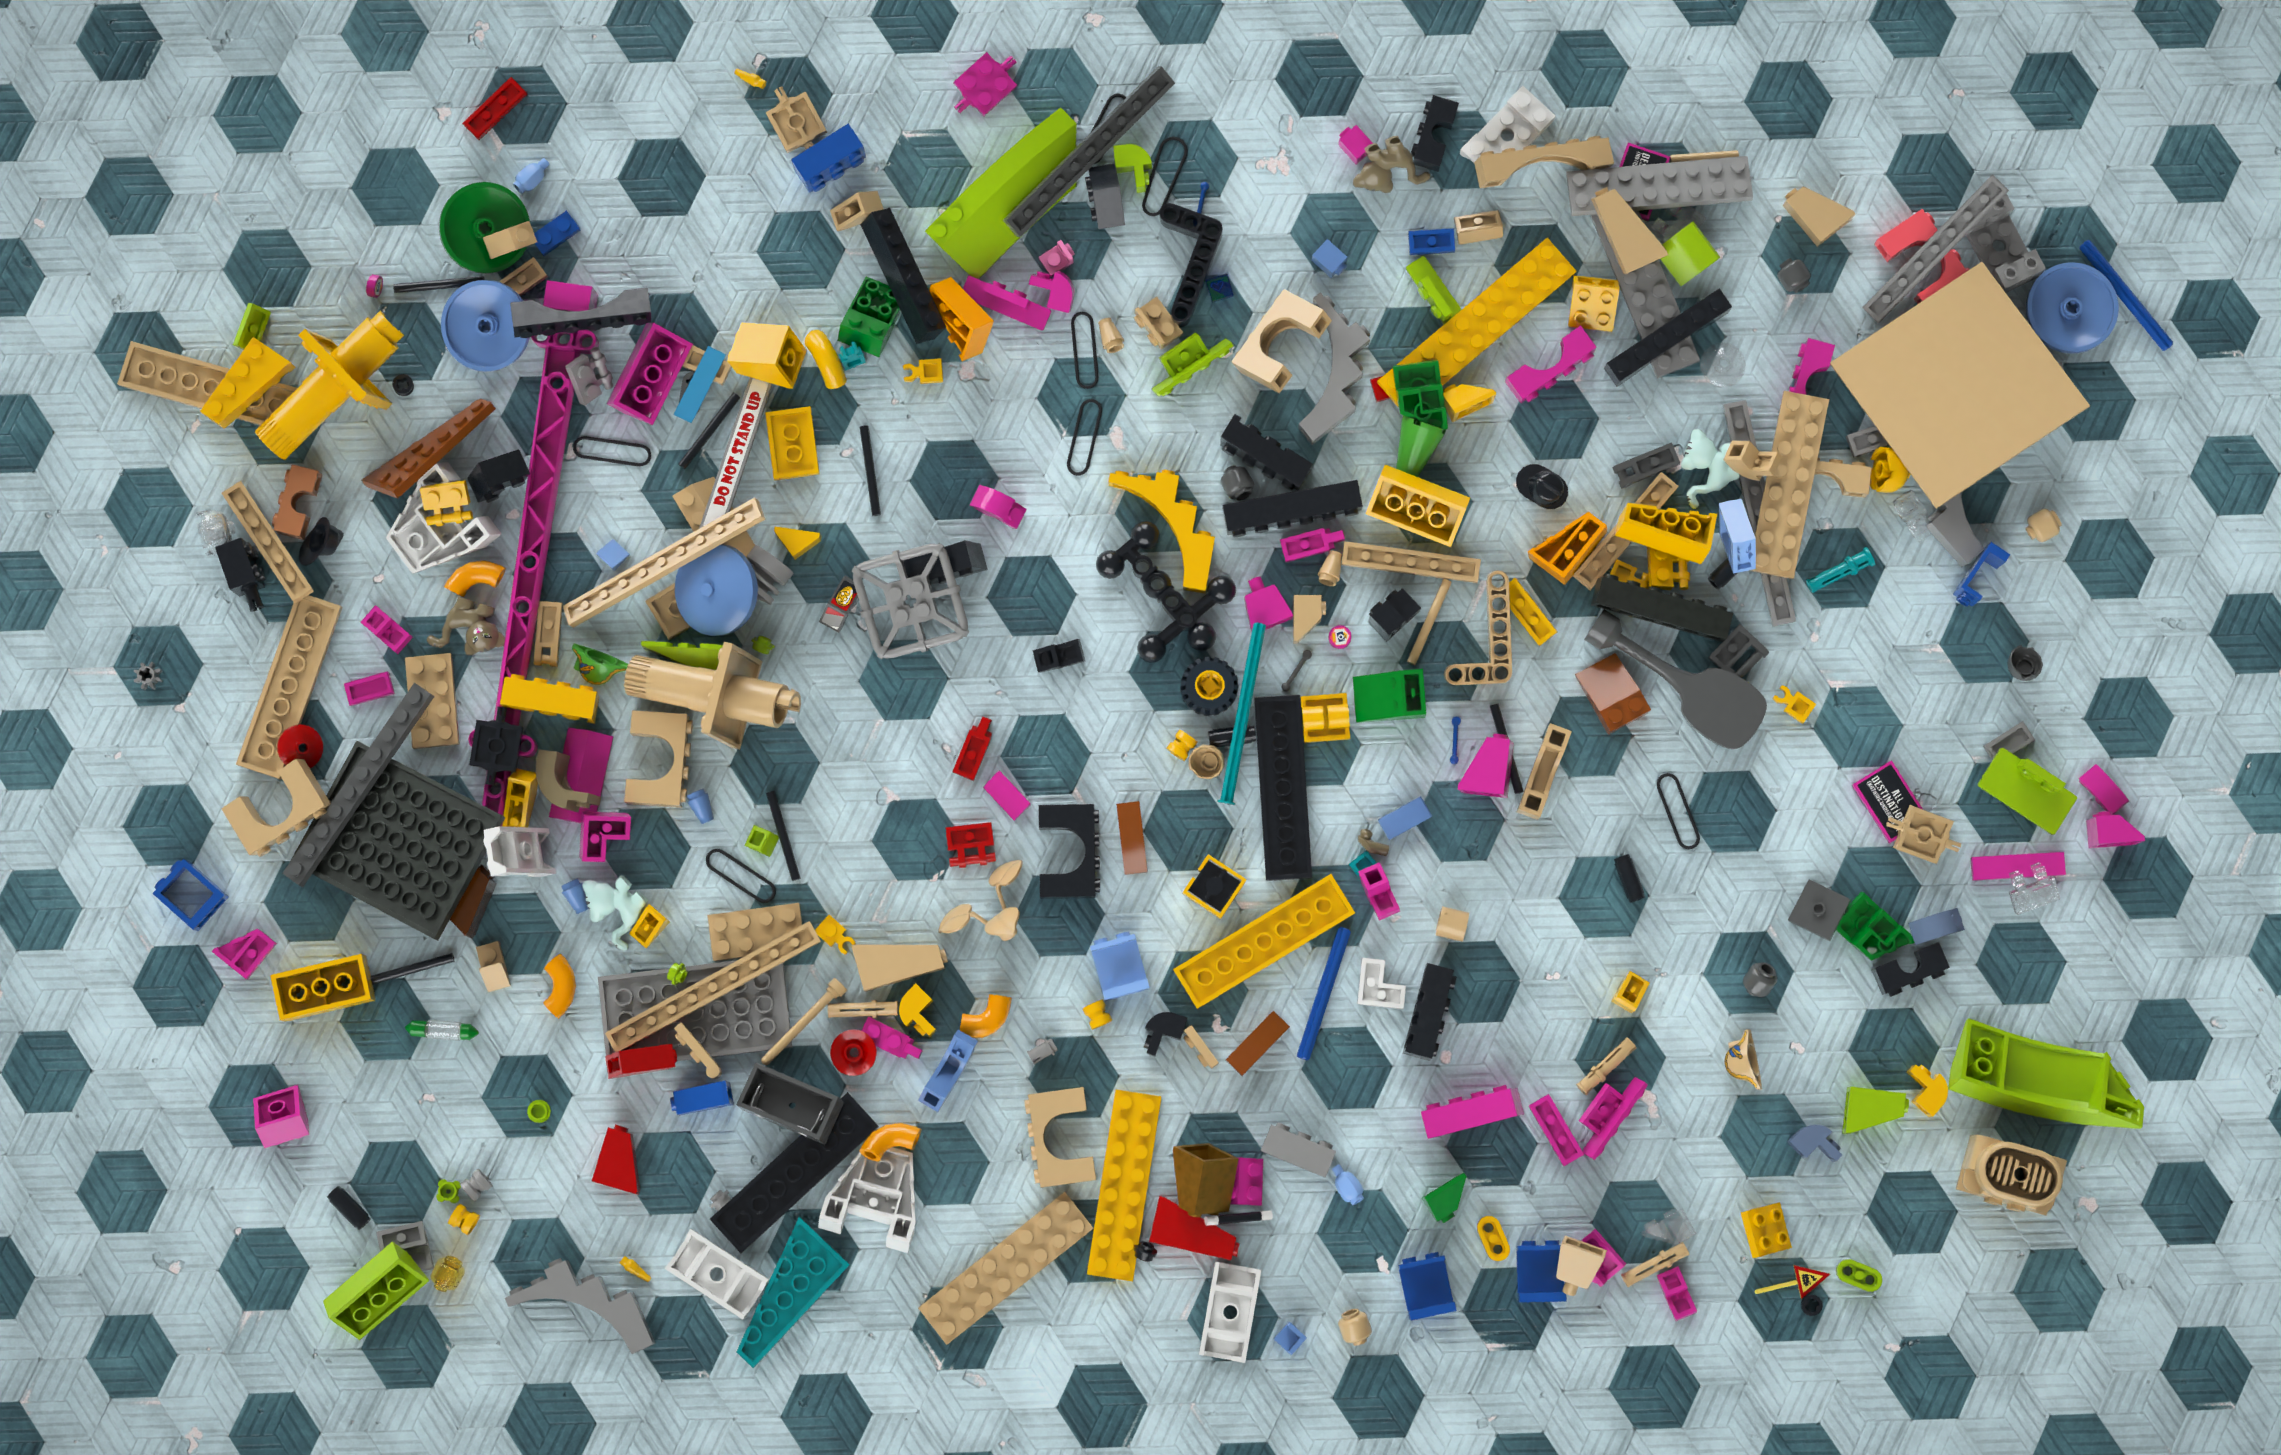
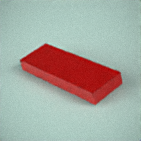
M510 77L462 124L480 140L528 94Z

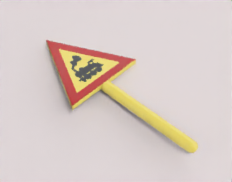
M1793 1265L1796 1280L1756 1289L1754 1292L1759 1294L1798 1284L1800 1298L1802 1299L1830 1274Z

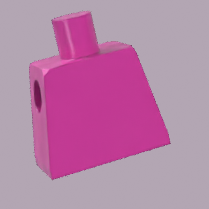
M1261 576L1248 581L1252 593L1246 595L1244 600L1251 633L1254 623L1265 624L1266 630L1293 619L1292 611L1275 584L1265 588Z

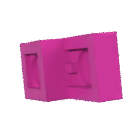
M376 605L361 621L366 628L397 654L413 638Z
M2097 764L2079 778V782L2095 797L2096 802L2106 811H2112V815L2129 802L2119 787Z
M1679 1267L1657 1275L1675 1322L1697 1313Z

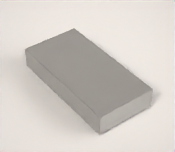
M2022 721L1983 747L1993 760L2000 748H2005L2012 754H2015L2034 742L2035 739Z

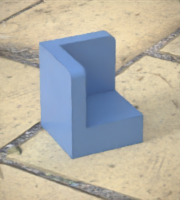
M1288 1322L1274 1337V1340L1290 1355L1307 1339L1291 1322Z

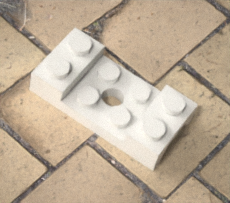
M1522 86L1479 133H1476L1461 148L1460 155L1474 163L1481 156L1480 154L1487 151H1494V154L1502 153L1503 150L1515 148L1516 151L1523 150L1524 147L1530 146L1555 120L1556 116ZM1503 131H1510L1514 138L1511 141H1504L1501 138V133Z
M499 826L484 830V845L487 849V865L490 875L543 877L556 874V869L545 864L542 857L541 843L550 833L549 828Z
M693 1229L689 1230L675 1256L665 1267L667 1271L741 1319L746 1318L770 1280ZM715 1267L723 1270L724 1275L720 1281H714L711 1278V1271Z
M1215 1262L1199 1355L1245 1363L1261 1270ZM1228 1305H1232L1237 1309V1315L1233 1319H1227L1223 1314L1224 1308Z

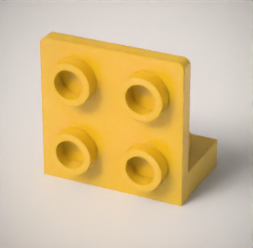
M1573 275V293L1568 326L1578 328L1581 325L1583 329L1612 332L1619 296L1618 280Z

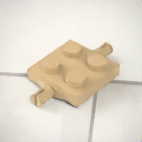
M779 87L780 92L778 89L774 92L780 103L775 108L767 111L766 115L787 153L799 147H805L807 150L814 145L812 142L827 133V130L806 92L796 97L788 98L783 87Z
M1909 805L1905 818L1902 821L1889 817L1888 821L1895 824L1889 822L1886 824L1887 827L1898 830V836L1893 848L1935 864L1938 863L1940 855L1945 848L1958 852L1960 849L1957 847H1961V843L1949 839L1954 821Z

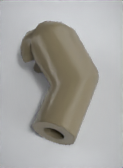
M1362 829L1360 835H1358V842L1370 853L1387 856L1389 845L1374 842L1371 839L1373 833L1368 829Z

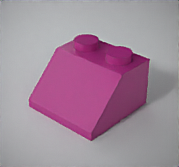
M2112 811L2098 812V814L2093 815V818L2086 821L2089 848L2130 846L2145 841V836L2122 816L2112 815Z
M298 1085L253 1098L255 1130L264 1148L309 1135L308 1117Z

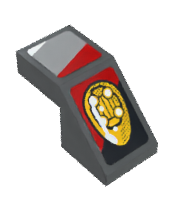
M847 576L843 577L819 620L820 623L838 633L842 630L850 611L857 605L859 600L853 579Z

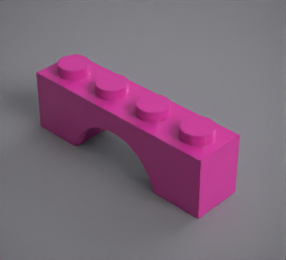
M1581 325L1562 338L1560 342L1562 355L1560 361L1555 366L1546 370H1537L1525 364L1506 378L1505 383L1520 403H1523L1525 400L1528 403L1539 396L1538 391L1545 387L1548 390L1558 382L1556 379L1562 374L1565 377L1576 370L1575 365L1581 361L1585 364L1594 357L1593 353L1597 347Z
M1808 338L1805 344L1801 343L1798 357H1801L1799 366L1795 365L1792 378L1796 379L1794 387L1790 386L1788 391L1806 395L1805 388L1808 378L1818 372L1827 371L1830 367L1835 345Z

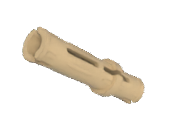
M872 1000V1002L828 1003V1018L898 1016V1001L877 1002V1000ZM867 1008H885V1010H866V1009H867ZM841 1009H860L856 1011H841Z
M1626 1037L1596 1067L1593 1066L1590 1069L1591 1072L1576 1084L1583 1094L1588 1095L1600 1082L1603 1083L1606 1080L1605 1077L1637 1048L1635 1044Z
M1681 1242L1665 1252L1664 1250L1660 1251L1659 1255L1626 1273H1622L1621 1277L1626 1286L1630 1287L1665 1267H1672V1263L1690 1254L1685 1244Z

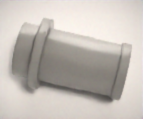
M1052 1038L1049 1040L1044 1039V1043L1027 1051L1034 1065L1051 1054L1054 1056V1052L1058 1051Z

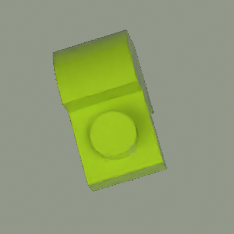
M1134 144L1113 146L1117 173L1134 171L1137 193L1146 192L1145 185H1150L1148 171L1144 170L1152 169V161L1149 154L1142 147Z

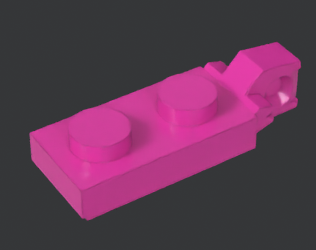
M1321 528L1280 539L1286 563L1335 549V543L1345 541L1343 530L1331 533L1330 528Z
M869 1016L861 1030L873 1039L877 1047L899 1058L906 1059L909 1054L919 1059L923 1052L921 1049L913 1046L915 1040L911 1039L910 1036Z

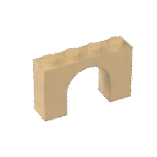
M1284 289L1231 362L1240 373L1280 393L1292 377V374L1283 364L1269 357L1268 351L1272 340L1282 331L1291 328L1301 329L1319 339L1332 320L1323 309Z
M632 710L630 734L632 736L664 739L673 749L674 762L671 770L660 779H626L624 798L626 804L682 808V802L687 800V789H684V779L688 780L689 766H686V757H690L691 743H687L688 734H692L693 720H689L690 717L687 714Z
M295 759L278 770L279 775L291 793L293 801L290 815L281 824L272 826L263 821L247 796H239L221 808L249 855L261 857L271 851L270 847L272 845L287 841L290 838L289 834L295 830L299 832L309 825L307 822L313 818L319 819L327 813L326 809L331 803L304 759Z
M1084 1087L1029 1094V1100H1024L1026 1114H1031L1032 1123H1027L1029 1137H1034L1035 1146H1031L1032 1160H1037L1038 1169L1034 1170L1035 1184L1040 1183V1187L1043 1188L1096 1180L1093 1157L1062 1160L1054 1157L1047 1150L1044 1142L1045 1129L1053 1118L1062 1114L1087 1111Z

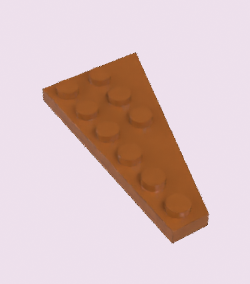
M484 399L474 401L463 411L419 441L414 442L406 450L361 481L368 488L398 499L496 408L492 402Z

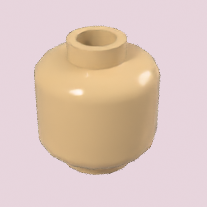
M2042 509L2028 517V527L2025 529L2032 540L2036 538L2039 542H2045L2059 534V527L2062 524L2054 510Z
M1351 1309L1344 1312L1338 1322L1343 1340L1347 1343H1353L1355 1346L1367 1342L1366 1338L1372 1333L1367 1314L1359 1311V1309Z

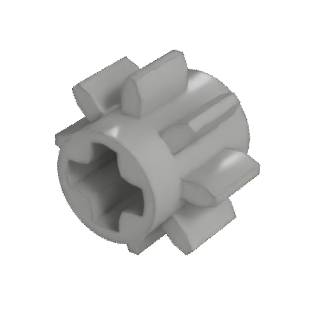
M141 662V668L134 670L137 674L134 682L137 684L142 682L141 689L146 690L148 686L155 690V685L158 682H163L159 677V674L163 671L161 669L154 670L155 663L153 662L149 666ZM145 674H152L151 679H146L144 676Z

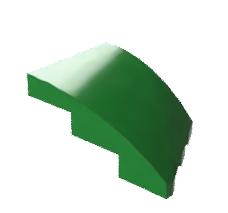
M1432 360L1392 366L1400 414L1444 430L1448 429L1439 361Z
M1862 891L1850 903L1836 929L1842 937L1871 961L1885 953L1894 952L1897 948L1915 943L1913 936L1903 926L1899 925Z

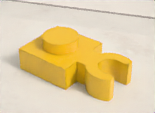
M941 358L919 360V367H915L912 364L903 365L904 370H911L913 372L911 376L904 377L905 382H913L916 378H920L921 384L943 382Z
M1780 686L1779 689L1785 693V697L1779 698L1774 695L1772 699L1778 704H1786L1784 712L1803 724L1816 706V703L1798 691L1792 696L1786 686Z
M828 915L815 929L817 935L830 947L837 943L840 952L845 955L848 952L844 950L843 944L845 942H850L852 945L856 944L851 937L843 936L846 929L831 915Z

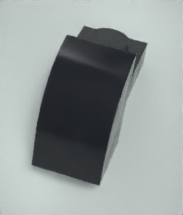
M1162 1012L1153 1016L1145 1026L1146 1030L1153 1032L1152 1036L1147 1035L1144 1048L1148 1049L1146 1054L1156 1056L1162 1035L1180 1041L1187 1017L1172 1012Z

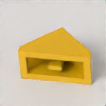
M782 527L774 528L775 534L794 560L821 542L822 536L817 532Z
M649 904L629 934L645 948H648L670 921Z
M1629 971L1613 997L1612 1002L1629 1013L1635 1012L1650 982Z

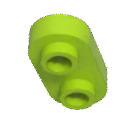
M1851 1259L1842 1260L1836 1266V1275L1839 1280L1867 1292H1873L1882 1285V1276L1874 1268ZM1847 1266L1851 1268V1274L1848 1276L1843 1272ZM1868 1275L1873 1278L1871 1284H1867L1865 1281Z

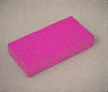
M388 671L344 683L349 706L395 694Z

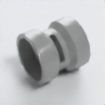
M480 1169L472 1173L470 1180L465 1179L460 1183L463 1190L474 1201L481 1197V1192L484 1190L488 1191L493 1186Z

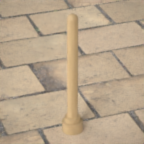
M833 978L827 984L829 986L826 989L827 992L762 1057V1064H770L833 998L842 997L847 992V989L836 978Z

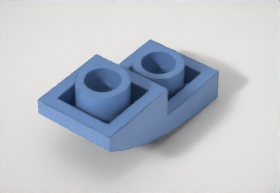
M1420 796L1379 818L1378 821L1390 840L1432 817Z

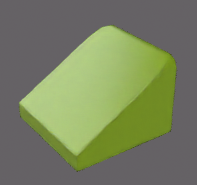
M754 825L744 846L770 857L779 840V836Z

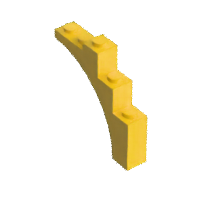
M1162 470V473H1156L1154 481L1147 475L1131 477L1129 473L1124 471H1115V474L1110 473L1109 486L1126 490L1142 498L1167 521L1177 538L1182 553L1184 567L1183 590L1205 594L1215 537L1206 531H1198L1197 534L1193 533L1197 506H1193V502L1180 500L1179 503L1175 502L1179 475H1175V472L1171 470Z

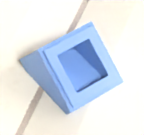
M614 539L596 553L614 571L630 555Z

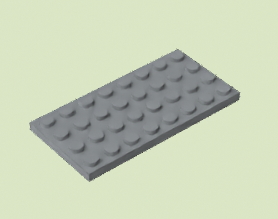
M735 961L686 966L688 974L685 981L675 985L667 979L669 969L598 977L606 1056L615 1053L605 1034L607 1031ZM782 963L625 1050L672 1044L677 1054V1061L693 1060L689 1054L692 1049L687 1043L683 1046L674 1036L677 1034L674 1028L681 1022L684 1023L711 1057L770 1050L791 1029L784 964ZM792 1041L785 1048H793Z

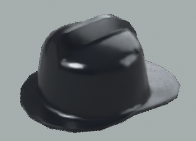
M1538 464L1527 465L1518 472L1516 486L1525 498L1545 509H1556L1566 502L1568 497L1567 484L1556 473Z
M326 517L320 518L300 547L299 562L307 566L314 562L319 555H332L340 544L344 533L330 525Z

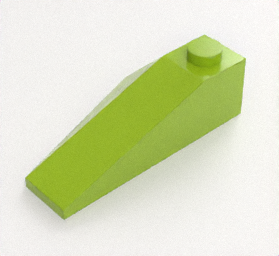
M641 641L643 649L675 663L717 670L719 663L718 653L720 648H723V645L700 643V648H696V645L689 643H679L677 647L673 646V643Z

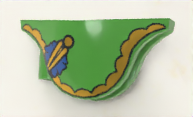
M575 643L572 646V650L577 656L574 669L580 671L583 679L590 684H605L615 674L627 669L628 663L609 654Z

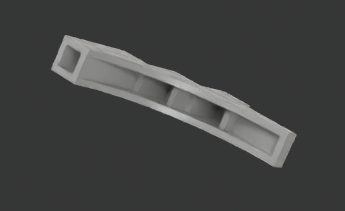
M1321 292L1313 298V304L1323 309L1332 320L1327 327L1332 348V369L1329 382L1321 399L1298 425L1299 430L1311 445L1315 444L1355 413V400L1349 393L1345 395L1344 392L1362 379L1363 367L1356 359L1352 360L1351 358L1369 345L1370 333L1365 326H1359L1355 322L1348 327L1349 322L1342 313L1338 314L1333 308L1335 304L1327 295L1324 297Z
M1961 493L1938 507L1939 509L1928 518L1931 522L1925 527L1957 563L1963 567L1980 554L1984 547L1972 532L1965 516Z
M559 1258L548 1263L549 1268L544 1270L548 1279L545 1280L543 1276L530 1282L532 1286L524 1290L522 1286L509 1291L510 1296L505 1298L508 1307L529 1300L544 1298L562 1299L580 1304L598 1313L608 1321L622 1336L631 1354L656 1344L634 1292L627 1293L624 1290L613 1295L615 1300L612 1301L602 1277H595L594 1274L581 1279L582 1284L579 1285L569 1260L562 1262V1259Z

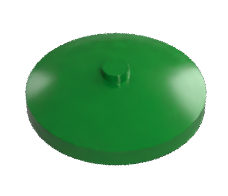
M477 182L462 187L447 200L439 218V236L448 256L462 268L475 273H495L510 267L518 261L527 247L490 259L483 237L530 221L524 204L511 190L496 183Z

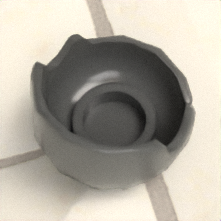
M2019 645L2011 651L2007 666L2008 671L2014 678L2021 681H2030L2041 673L2043 663L2041 656L2033 647L2027 648Z

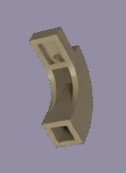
M538 749L536 777L539 788L547 800L558 807L578 813L579 808L589 809L590 805H600L601 797L590 793L577 792L570 787L567 779L569 755Z

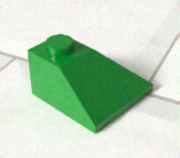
M1465 1173L1459 1174L1422 1197L1436 1222L1442 1220L1445 1223L1455 1217L1453 1212L1459 1206L1466 1180Z

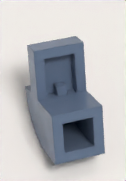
M1958 908L1908 923L1915 945L1965 930Z
M1810 1125L1803 1127L1787 1141L1803 1159L1807 1158L1817 1147L1832 1162H1836L1842 1156L1839 1152L1840 1146L1834 1140L1830 1139L1828 1141L1826 1139L1832 1131L1825 1126Z

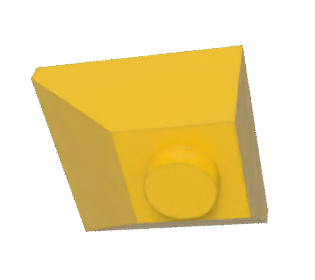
M1453 384L1443 389L1444 405L1452 422L1492 404L1496 397L1495 390L1464 384L1457 387Z

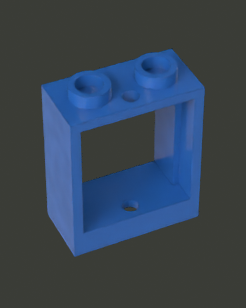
M185 859L182 861L178 860L171 867V873L167 878H162L156 883L154 887L156 890L152 894L191 929L199 931L229 896L191 862ZM186 869L213 892L212 896L192 918L164 895Z

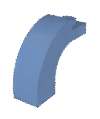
M957 1030L941 1062L925 1085L918 1099L919 1102L939 1112L969 1062L978 1042L977 1040Z

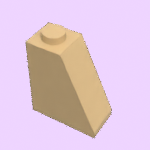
M1804 186L1798 191L1796 188L1790 191L1785 196L1787 200L1783 204V207L1817 247L1855 216L1853 210Z

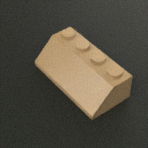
M715 477L691 484L672 495L693 532L700 527L716 480ZM747 531L723 543L736 548L746 558L755 546Z

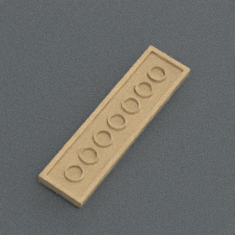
M131 341L117 384L125 388L202 409L230 369ZM277 383L269 388L258 401H254L247 407V410L237 419L261 425L297 388Z
M1783 391L1771 451L1778 452L1782 458L1774 476H1766L1755 531L1756 569L1749 571L1794 579L1829 399Z
M310 595L295 604L293 603L236 765L281 780L278 770L286 765L280 760L277 752L279 737L287 728L293 725H301L342 606Z
M1064 1192L918 1309L945 1344L948 1345L1094 1228L1067 1193Z

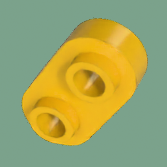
M1493 1216L1481 1218L1477 1223V1232L1488 1257L1494 1261L1506 1259L1510 1253V1246L1499 1221ZM1490 1223L1493 1229L1491 1232L1484 1230L1485 1224ZM1495 1245L1501 1246V1253H1494L1493 1248Z

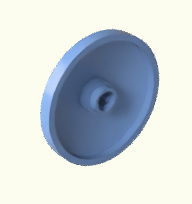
M2062 263L2047 269L2035 280L2026 299V316L2029 325L2047 347L2058 352L2082 353L2097 347L2110 335L2118 318L2119 305L2114 287L2100 271L2082 263Z
M493 280L473 281L458 288L446 302L441 317L442 337L451 355L462 365L484 372L500 370L514 363L523 354L530 339L514 338L510 303L523 301L519 294L509 286Z
M721 544L678 569L675 580L677 607L683 619L694 630L710 636L731 634L746 624L755 609L758 596L757 578L749 560L736 548Z

